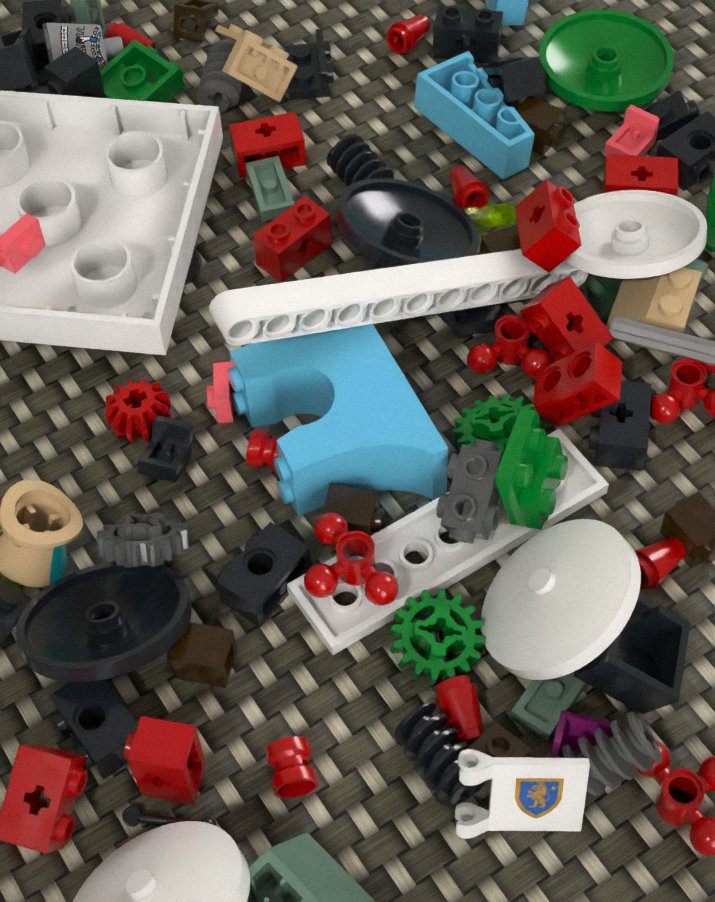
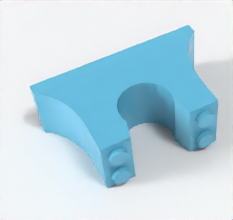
M373 324L252 343L230 351L232 368L227 370V374L235 391L231 393V398L238 415L245 414L251 427L275 424L295 414H313L322 417L313 423L299 425L276 440L278 458L273 459L280 478V481L277 482V488L284 504L291 503L298 516L324 506L330 483L372 491H406L423 495L432 500L440 497L442 493H447L448 447Z

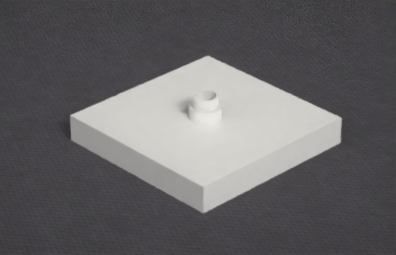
M0 90V236L28 213L39 220L46 244L40 253L25 264L16 274L0 266V340L166 355L223 141L218 106Z

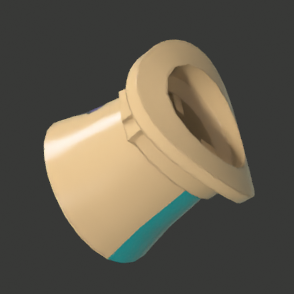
M35 479L19 481L8 489L0 506V526L2 528L0 533V572L11 581L28 587L48 586L63 576L68 563L67 543L78 537L83 527V519L78 508L62 491L47 482Z

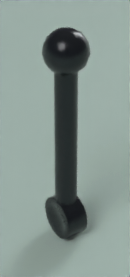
M134 806L127 807L122 813V819L129 827H135L140 822L167 825L176 822L199 821L217 825L215 820L210 817L192 820L140 813L139 809Z

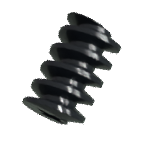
M349 134L343 137L328 153L327 165L330 166L332 171L337 174L347 187L364 179H394L393 171L386 166L383 160L379 159L377 153L372 151L370 146L358 134Z
M436 702L428 703L412 711L402 719L395 730L394 740L398 745L404 747L406 758L410 761H415V771L420 775H425L424 783L426 787L430 790H436L434 793L435 800L439 804H459L473 796L489 780L474 786L463 785L460 782L459 770L461 767L458 765V755L462 750L469 749L470 746L467 742L452 745L459 735L458 729L453 727L442 731L449 717L445 713L432 717L437 704Z

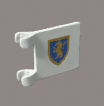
M465 749L459 753L458 765L461 767L459 770V780L463 785L474 786L491 779L489 810L465 802L459 803L456 806L455 819L458 820L456 823V834L460 838H473L486 831H581L590 769L589 758L491 757L473 749Z

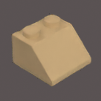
M682 267L659 276L623 279L605 327L609 331L614 317L619 316L684 333L702 272Z

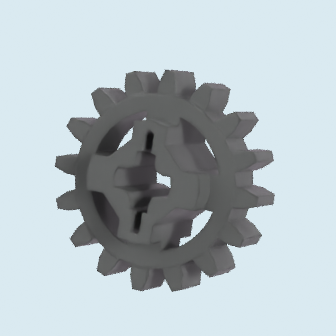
M158 512L152 514H126L122 516V520H115V525H104L103 530L97 531L99 557H104L105 562L116 561L118 566L123 565L128 568L144 565L151 567L159 566L165 563L164 560H172V555L184 554L183 549L189 548L187 523H181L180 518L169 520L168 515Z

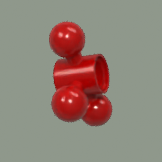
M505 315L498 319L495 324L494 344L491 346L477 344L467 354V364L477 374L491 372L496 367L498 360L505 365L521 363L523 372L533 379H536L537 370L552 364V359L545 350L541 348L530 349L528 347L529 336L537 335L529 329L527 320L518 315Z
M681 358L675 361L671 367L666 393H659L651 399V418L660 424L671 423L679 416L680 409L693 408L700 400L703 401L706 413L715 418V388L710 390L704 386L707 375L715 373V366L692 358Z
M328 512L321 515L315 523V535L322 544L336 546L337 562L331 566L327 564L311 566L304 576V586L307 592L316 598H326L335 592L338 586V579L341 578L349 585L359 586L365 584V595L375 605L385 606L392 603L398 595V582L392 574L385 571H376L375 544L373 539L361 531L348 532L346 520L338 513ZM352 556L363 557V559L359 561H352L348 558Z
M657 742L663 759L662 764L654 760L653 769L647 772L638 769V772L643 776L656 778L661 784L656 798V810L659 816L671 825L682 826L689 823L691 825L689 837L694 849L703 855L714 856L715 818L705 817L699 810V807L707 790L715 793V756L708 757L702 762L698 775L685 768L670 771V753L663 744ZM669 792H683L689 797L691 802L687 804L678 803L670 796Z

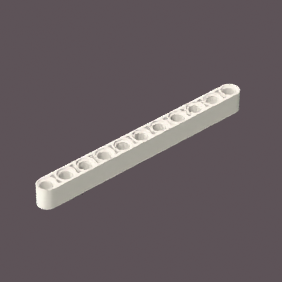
M521 249L228 290L220 293L211 301L209 312L226 342L232 346H240L530 299L539 294L548 284L569 276L579 288L587 279L588 273L573 267L565 260L548 273L524 257Z

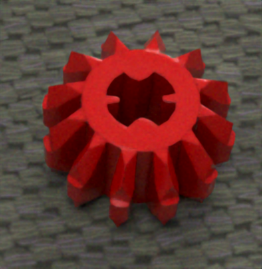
M145 376L139 383H134L128 378L126 386L114 385V394L106 396L105 418L107 424L113 429L117 438L126 436L131 444L138 437H142L148 443L156 416L171 418L170 397L163 391V387L160 386L159 382L150 384Z

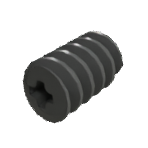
M219 42L209 47L202 79L197 91L199 105L218 106L220 114L238 104L243 82L222 71L235 45L233 43Z
M632 711L626 714L629 728L624 729L617 720L610 722L612 737L609 738L601 728L594 730L596 745L593 746L585 736L578 738L581 751L579 754L569 744L562 747L564 758H589L590 769L585 802L589 800L590 794L594 796L603 794L606 786L615 788L621 785L622 777L627 780L637 777L638 769L644 772L653 769L654 760L662 764L661 751L651 731Z

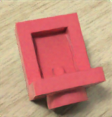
M630 105L626 109L623 125L605 143L604 153L644 156L655 144L659 118L634 105Z
M26 213L0 236L1 267L16 274L46 246L37 218Z
M231 361L213 363V385H207L206 388L208 408H215L218 423L233 422L231 393L234 390L227 374V370L232 368Z

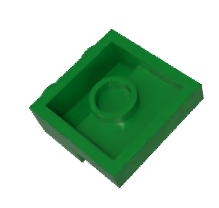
M135 39L100 70L105 97L109 99L169 103L186 87L182 78L184 73L174 61H166L160 57L153 47H145Z
M520 408L494 478L509 524L542 530L543 524L555 509V490L567 474L568 457L563 455L559 438L546 436L545 430L541 429L537 412L534 410Z

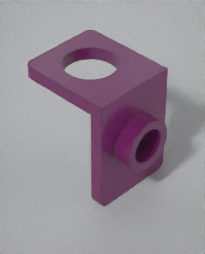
M561 710L550 758H558L559 753L563 754L562 747L567 744L579 754L581 751L578 738L585 736L593 746L596 745L594 730L601 728L609 738L612 737L610 722Z

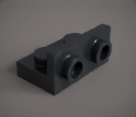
M316 29V44L284 46L285 52L289 53L287 60L298 66L288 85L289 100L329 97L328 83H334L333 64L326 63V61H331L330 41H323L322 29Z

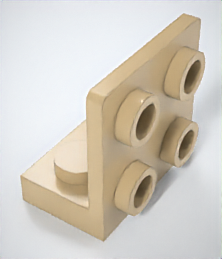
M233 24L230 25L229 29L218 25L215 31L235 42L222 71L280 102L298 67L287 60L289 53L274 45L263 42V38Z

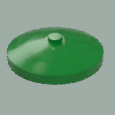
M587 10L560 19L547 30L542 38L539 49V59L546 72L545 83L558 96L572 104L597 111H624L630 105L640 107L651 102L667 87L674 64L672 47L659 29L640 17L615 10Z

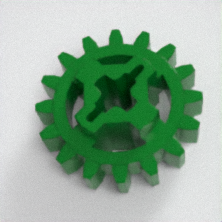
M505 394L502 400L496 399L494 395H489L488 401L485 403L478 399L475 400L474 409L463 408L464 418L455 419L456 429L453 430L456 445L461 450L462 444L473 446L474 441L480 439L499 445L498 452L504 453L520 408L535 411L534 404L525 405L523 397L511 401L510 394Z
M426 589L422 590L419 596V603L410 596L404 604L406 611L397 609L393 619L398 624L391 626L389 636L399 640L392 644L390 651L391 653L403 654L398 666L402 669L411 665L414 668L412 679L416 680L422 673L428 674L429 685H434L438 676L441 675L444 681L455 677V671L459 675H467L471 670L468 663L476 665L480 659L481 654L475 649L482 648L485 638L475 635V633L480 631L484 624L482 620H471L470 616L475 610L473 605L467 606L464 609L459 606L461 595L457 594L450 601L446 599L445 589H440L436 598H431L430 593ZM430 612V616L427 619H416L415 623H412L417 616ZM432 631L439 632L438 636L439 639L443 640L442 643L435 642V635L431 633ZM414 648H417V650L421 653L422 656H420ZM459 650L462 651L457 658L444 662V658L448 653L457 654Z

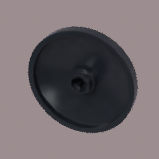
M370 178L357 181L346 187L342 192L335 212L337 226L345 239L359 252L386 267L474 256L480 242L479 232L475 223L461 207L438 192L403 180Z
M116 561L107 562L66 575L39 592L26 605L18 619L15 632L16 640L23 660L39 675L64 682L99 681L134 671L152 662L169 650L185 632L191 619L192 606L184 580L172 569L164 565L155 567L144 565L128 568L123 565L118 566Z

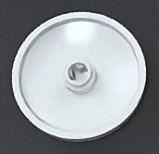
M621 190L594 195L574 204L576 218L580 224L578 229L582 246L567 257L565 261L581 271L608 278L637 279L667 274L688 265L702 253L706 245L707 222L703 213L696 206L682 198L662 192Z
M592 519L565 521L551 526L530 538L503 564L493 579L485 597L481 620L484 625L481 628L482 637L485 638L484 644L488 652L509 672L530 680L558 678L570 674L593 661L618 637L635 608L640 590L641 571L634 549L612 526Z
M199 821L176 822L147 831L114 851L87 878L73 902H247L250 891V872L241 850L232 837L223 829Z

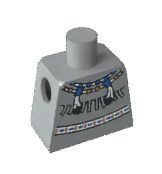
M42 24L49 63L76 46L98 61L99 70H101L108 64L107 58H114L124 49L120 36L103 38L101 26L97 24Z

